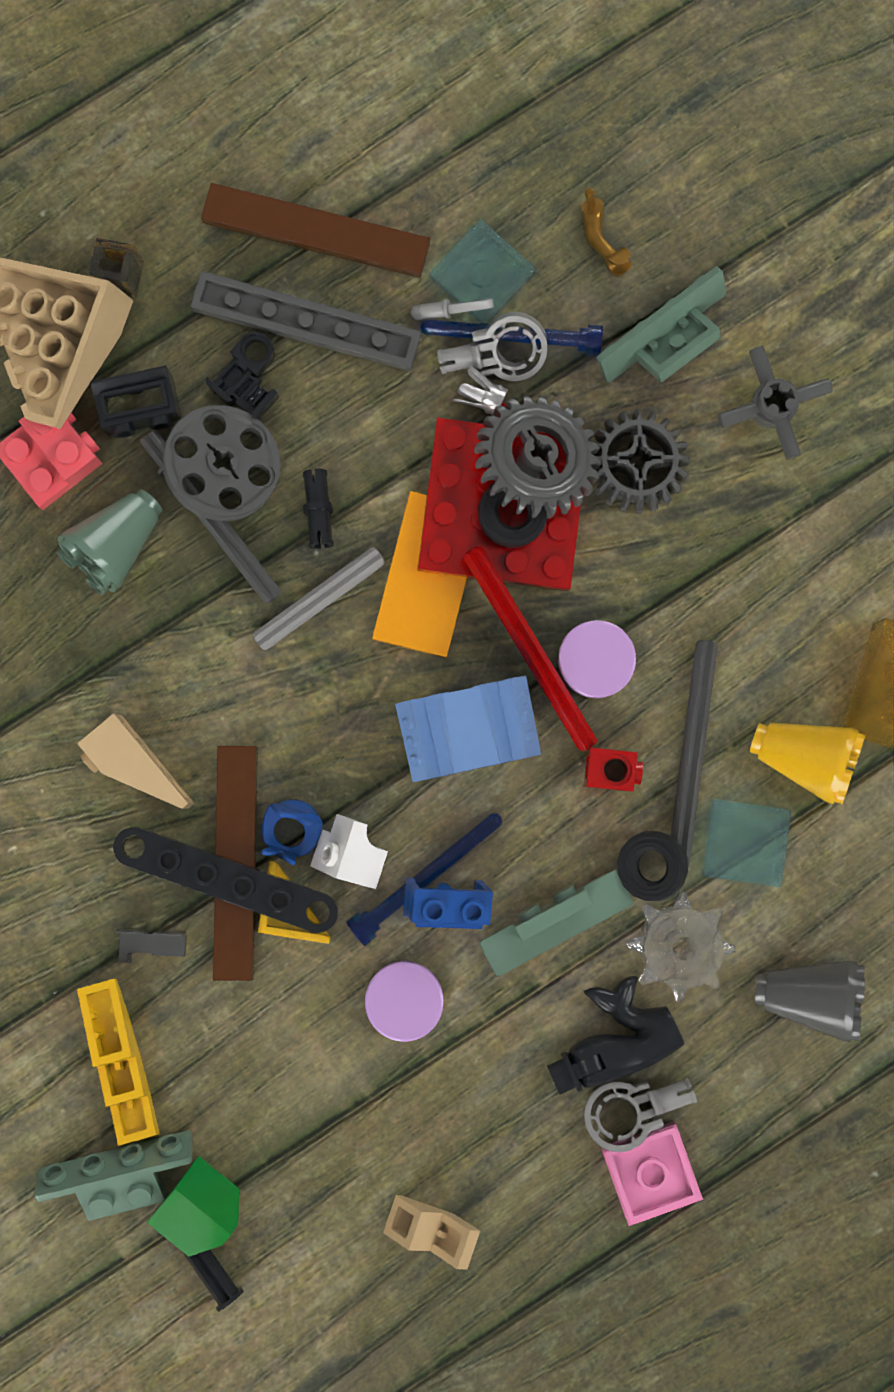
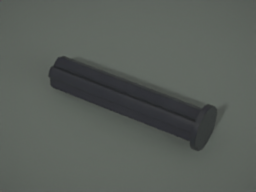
M211 1250L190 1257L183 1253L217 1302L216 1310L218 1312L230 1305L244 1292L242 1287L237 1289Z

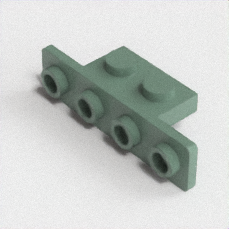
M716 266L705 275L700 276L679 295L669 299L663 307L647 319L639 322L630 332L615 343L608 345L597 356L603 379L610 383L635 363L639 362L652 376L662 383L721 338L719 327L708 319L703 312L726 295L723 271Z
M612 870L576 890L571 885L552 896L554 902L543 908H540L539 904H535L517 915L520 920L481 940L480 946L494 973L497 976H501L633 905V899L623 887L618 871Z
M190 1130L42 1167L38 1170L34 1196L37 1202H42L76 1193L88 1221L161 1203L165 1199L166 1189L158 1172L192 1162L193 1136Z

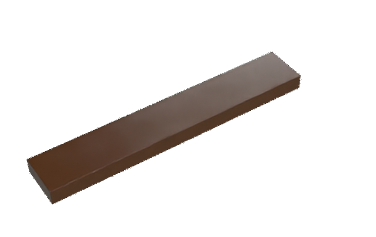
M215 183L210 184L201 216L202 222L208 225L418 278L422 276L430 246L429 237Z
M217 746L215 854L256 868L258 746ZM215 897L213 981L254 980L255 912Z

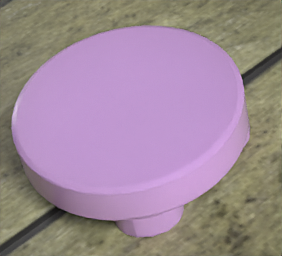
M595 620L576 626L566 635L559 648L557 664L561 677L569 688L584 697L599 699L611 696L627 685L635 670L636 653L631 639L620 627L610 622Z
M400 960L384 966L373 976L367 987L365 1009L368 1019L380 1034L395 1041H413L427 1035L436 1026L443 1011L444 997L440 982L427 967L413 961Z

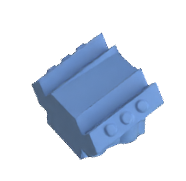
M526 676L473 686V688L434 694L395 704L412 782L541 755Z

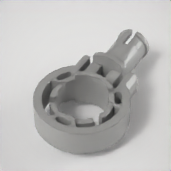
M508 312L495 318L486 329L473 331V341L471 344L437 350L438 361L442 364L440 366L442 374L466 369L471 365L475 369L479 368L480 373L485 377L496 375L507 381H522L536 374L543 366L547 356V336L542 325L534 317L522 312ZM506 323H524L535 331L533 333L527 326L524 325L523 333L528 335L533 345L528 361L532 362L536 352L540 353L537 360L528 368H525L527 367L526 360L512 363L505 360L498 350L497 343L500 337L508 331H518L519 323L507 325ZM536 339H540L541 345L537 344ZM492 350L493 352L483 355L484 351Z
M688 1077L677 1083L658 1090L649 1091L634 1098L631 1096L650 1088L647 1081L636 1085L624 1082H610L602 1085L592 1093L585 1107L584 1117L589 1135L600 1147L611 1152L623 1153L639 1147L645 1141L649 1132L664 1127L662 1118L642 1125V1122L688 1104L697 1103L694 1091L681 1096L677 1095L691 1089L692 1085ZM611 1090L615 1094L606 1096L603 1099L605 1103L612 1099H624L634 1107L637 1114V1123L634 1129L627 1135L618 1136V1141H624L632 1137V1142L626 1145H612L599 1137L600 1133H602L611 1140L613 1138V1135L606 1132L600 1123V1112L602 1111L600 1104L596 1109V1117L591 1115L596 1100L602 1094ZM617 1090H625V1091H627L628 1093H627V1094L617 1093ZM650 1102L652 1109L641 1112L639 1106ZM592 1121H596L599 1128L598 1131L593 1129ZM641 1129V1135L635 1139L633 1136Z

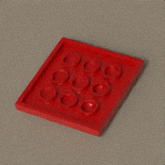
M437 417L417 571L475 579L464 561L463 555L471 549L481 546L503 583L561 591L571 590L581 505L575 507L570 500L571 507L565 515L561 513V508L557 505L555 514L552 518L547 519L544 530L533 542L523 547L507 548L494 543L484 534L478 519V506L482 495L492 483H495L494 480L481 483V477L488 468H475L478 458L484 455L482 453H474L476 444L484 441L477 439V433L481 428L485 427L481 423ZM537 432V434L550 437L557 444L558 458L554 466L560 474L565 468L566 457L563 447L556 438L548 433ZM519 436L514 439L512 444V455L515 463L524 446ZM513 499L505 507H502V503L499 505L498 516L505 525L518 527L524 524L527 519V508L525 506L520 514H516L517 500Z

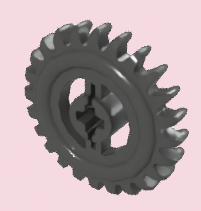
M523 396L521 405L515 399H509L506 408L497 406L493 412L494 416H487L484 419L483 425L485 428H481L477 433V439L484 441L477 443L474 448L475 454L482 453L484 455L478 458L475 468H488L481 477V483L489 480L495 481L490 490V496L501 491L505 492L502 507H505L515 499L517 500L516 514H520L528 504L531 506V516L534 519L540 513L542 506H544L547 511V518L550 519L555 514L557 505L561 508V513L565 515L570 510V500L575 507H579L583 502V496L587 497L592 493L593 487L591 484H594L599 479L595 469L601 465L600 458L594 455L600 447L595 442H589L594 432L591 429L583 430L581 428L585 420L582 417L573 419L572 414L574 410L571 407L562 411L560 410V402L554 400L551 406H549L543 396H539L536 403H533L529 396ZM536 430L553 436L563 447L566 459L565 468L560 474L554 466L558 458L557 444L550 437L537 434ZM519 436L524 446L515 463L512 455V444L514 439Z

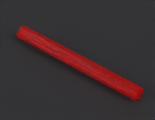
M477 546L463 555L464 561L576 747L580 751L593 747L597 743L596 736L481 546Z

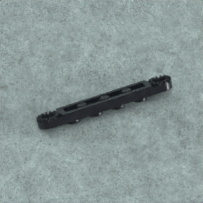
M131 827L122 830L114 840V854L123 865L310 932H325L335 924L338 918L339 910L337 903L326 893L139 827ZM133 835L140 837L145 845L143 854L138 858H131L124 851L125 841ZM321 901L328 906L330 914L327 921L317 924L310 920L307 910L312 902Z

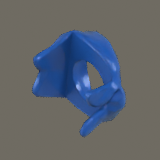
M298 799L271 803L264 814L262 822V838L268 848L261 850V854L265 856L276 855L289 864L296 865V858L310 854L320 838L323 822L317 811L310 804ZM281 818L298 820L305 830L303 841L292 847L281 844L274 833L277 821Z

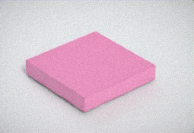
M675 1121L664 1124V1127L649 1132L645 1141L631 1151L617 1153L601 1147L628 1226L703 1200ZM641 1133L636 1134L633 1137L637 1139L641 1135ZM632 1137L627 1140L616 1141L611 1144L626 1145L632 1142Z

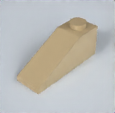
M113 713L77 743L84 751L80 755L81 759L94 773L100 771L108 777L181 809H189L195 804L122 715Z

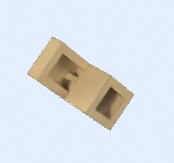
M396 1195L383 1233L407 1250L431 1251L456 1269H468L480 1230L453 1213L402 1195Z

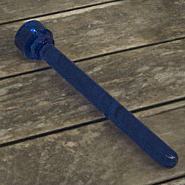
M427 319L421 323L420 329L425 335L473 339V331L486 329L489 324ZM588 324V328H580V331L544 329L547 336V345L578 347V351H585L587 356H598L601 353L603 325ZM519 327L518 331H508L499 339V341L532 343L528 335L523 333V327ZM536 339L537 344H541L540 339Z
M497 813L490 814L416 874L413 878L416 880L419 888L428 886L502 825V817ZM406 883L370 913L367 910L362 914L357 912L346 921L348 927L364 946L377 937L376 932L381 929L379 925L404 905Z

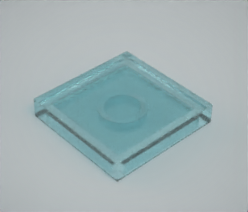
M480 219L429 273V278L456 302L492 298L493 308L467 311L481 325L486 327L535 275L536 268Z
M712 799L702 876L782 887L791 810Z

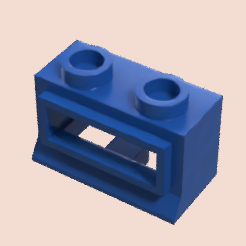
M406 877L403 916H408L416 927L482 929L483 925H490L493 891L482 880H475L474 890L452 889L447 883H440L436 888H419L414 878Z

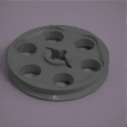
M211 405L188 413L174 426L169 434L163 453V472L170 491L189 511L209 520L233 521L253 514L270 498L280 475V454L272 434L257 418L255 419L248 412L235 407ZM209 418H217L223 423L225 431L218 436L211 435L205 430L203 426L204 421ZM245 432L255 433L260 438L261 446L255 450L247 449L240 442V436ZM180 440L191 442L196 449L195 455L190 458L180 457L175 452V443ZM215 456L221 460L225 457L230 460L228 471L224 467L219 469L214 467ZM260 468L267 473L269 481L264 486H255L250 482L248 472L251 469ZM187 477H196L202 482L204 490L198 495H190L184 491L182 481ZM224 491H233L239 496L240 505L235 509H227L221 505L219 495Z

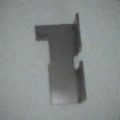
M123 928L115 931V933H120L118 962L131 963L132 953L138 952L152 953V955L185 957L186 932L159 930L148 934V930Z

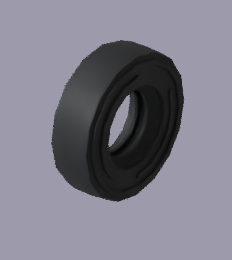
M492 483L483 493L478 506L479 524L484 534L494 543L507 548L523 547L533 542L544 530L548 519L544 506H542L538 516L533 519L531 516V506L527 504L528 516L524 524L518 527L507 526L498 516V508L504 499L505 492L501 491L490 496V490L495 484Z
M660 831L641 832L631 837L621 848L617 859L618 876L623 887L634 897L644 901H662L675 895L684 885L688 874V858L682 845L672 836ZM648 851L658 852L665 859L666 872L658 881L647 880L639 870L640 858Z

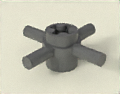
M764 346L756 347L750 350L749 354L760 386L754 392L751 403L718 413V421L720 426L724 428L753 418L761 427L775 428L786 460H790L801 455L790 420L798 410L799 403L832 393V383L829 378L795 388L787 380L775 379ZM772 396L780 399L779 403L783 411L779 412V408L775 404H771L767 408L764 399L771 398Z

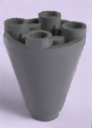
M842 961L768 970V974L758 973L755 1005L765 1006V1010L838 1040L850 1042L851 1040L859 1041L861 1003L857 1002L863 1003L865 966L857 965L855 961Z

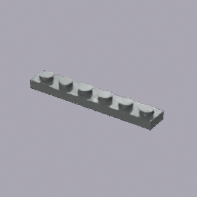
M203 271L200 273L190 306L193 312L410 372L412 371L421 339V331Z

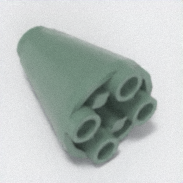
M140 489L136 494L131 493L62 532L57 537L60 549L56 553L70 568L74 569L78 566L88 576L86 582L98 594L104 595L107 591L116 592L122 586L158 523V515L162 512V508L149 493Z

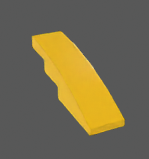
M114 978L77 989L92 1065L98 1068L105 1107L110 1106L118 1146L160 1135L141 1055L117 979Z

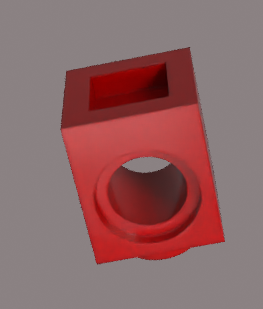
M590 747L586 755L583 787L634 792L635 784H641L643 775V762L637 761L638 752ZM610 759L618 760L624 767L622 778L616 782L609 780L604 773L605 764Z

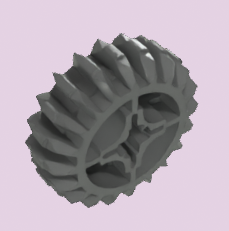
M640 409L634 410L632 420H629L628 415L624 411L620 412L618 424L608 418L604 423L606 431L597 429L594 433V437L599 442L597 444L600 447L595 456L601 460V465L596 470L599 475L597 481L601 480L602 482L595 489V493L601 495L608 491L610 495L606 500V504L609 506L614 503L616 498L621 500V512H626L629 503H634L635 514L642 513L644 502H646L651 512L658 509V500L668 505L672 500L669 492L679 494L682 486L678 481H685L688 478L689 473L680 467L689 465L691 459L686 455H679V453L687 449L688 444L686 441L675 442L681 434L679 428L673 429L670 433L666 430L670 423L669 418H664L660 425L655 423V411H651L646 420L642 419ZM631 435V442L627 451L617 452L616 456H607L609 447L616 440L623 436ZM646 436L656 441L663 451H654L649 448L646 443ZM636 449L637 455L642 457L641 460L644 459L646 461L640 473L638 468L633 467L635 463H630ZM668 467L666 478L662 483L644 490L647 473L658 471L659 468ZM609 468H613V472L624 473L629 478L630 488L619 483Z

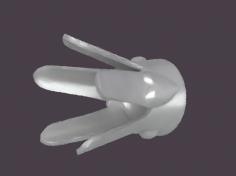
M470 365L468 369L469 376L485 390L464 383L460 385L457 393L474 402L461 399H453L452 401L482 408L486 414L494 416L493 412L497 406L501 405L506 408L507 404L502 401L508 389H505L502 385L493 384Z

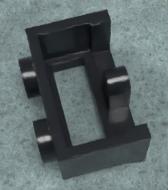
M166 365L90 382L100 426L108 436L113 435L114 438L130 437L136 433L135 430L150 427L152 430H162L173 426L174 421L182 419L174 378ZM161 387L164 403L109 414L108 398L126 394H140L145 390Z

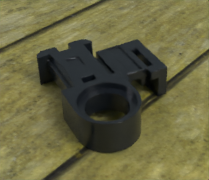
M251 332L245 335L230 351L234 358L213 382L207 377L206 384L228 406H233L236 403L243 411L251 414L253 418L260 420L279 398V394L275 389L267 392L259 385L262 382L259 377L272 364L275 353L270 339L265 334ZM254 342H261L267 347V354L260 361H252L246 356L247 347Z

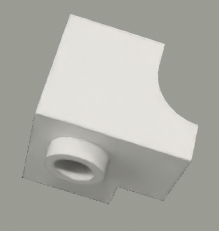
M336 814L331 832L322 829L310 866L334 878L376 889L388 851L373 846L367 838V824Z

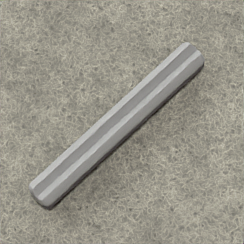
M374 547L369 548L253 633V638L260 648L268 650L381 568L385 562L379 551Z

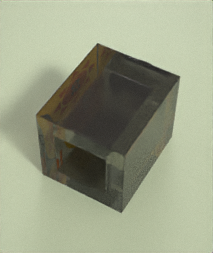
M96 238L89 276L108 280L127 296L136 298L144 261L133 244Z

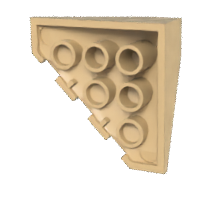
M0 258V346L4 345L9 357L8 360L3 362L12 386L16 389L21 388L26 403L20 406L25 419L61 429L120 338L133 300L108 280Z

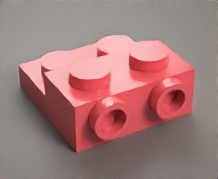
M72 412L61 429L31 422L23 417L18 421L22 426L0 442V459L42 510L103 464L95 454L100 450L96 442L86 431L79 434L73 427L72 423L77 419Z

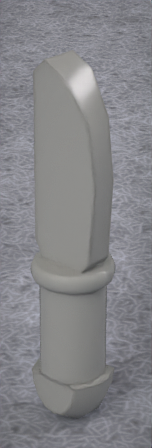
M492 298L450 303L449 299H444L441 302L413 306L411 316L415 320L439 317L450 318L452 313L490 309L494 306Z

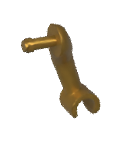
M588 188L585 191L587 200L582 204L587 242L605 260L606 266L612 275L616 277L621 276L633 267L632 263L628 260L630 258V251L623 246L615 251L605 240L602 234L604 203L601 199L594 197L595 193L592 188Z

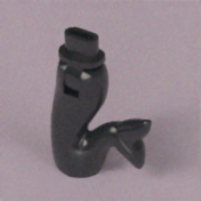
M629 976L621 980L613 990L594 987L584 991V994L599 1008L612 1015L619 1024L635 1031L637 1034L633 1036L594 1035L573 1045L569 1053H561L563 1059L547 1065L560 1095L574 1088L580 1092L582 1091V1085L584 1088H590L641 1071L668 1057L684 1045L680 1031L667 1006L641 1009L636 1008L632 1004L638 981L637 976Z

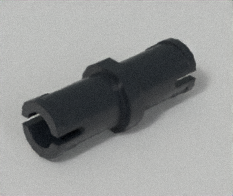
M309 469L303 472L306 496L303 513L308 518L309 548L321 549L322 542L326 549L334 546L331 529L333 505L328 497L327 470L315 469V481V476L312 475V470Z

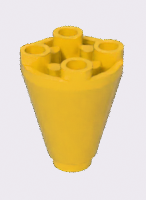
M772 722L767 726L759 723L750 747V753L758 755L760 761L823 801L833 805L834 802L843 804L853 771L846 768L855 769L866 735L858 733L859 730L845 727Z

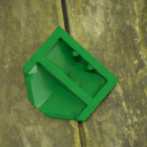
M197 1156L146 1223L188 1257L222 1246L238 1226L240 1189L200 1156Z

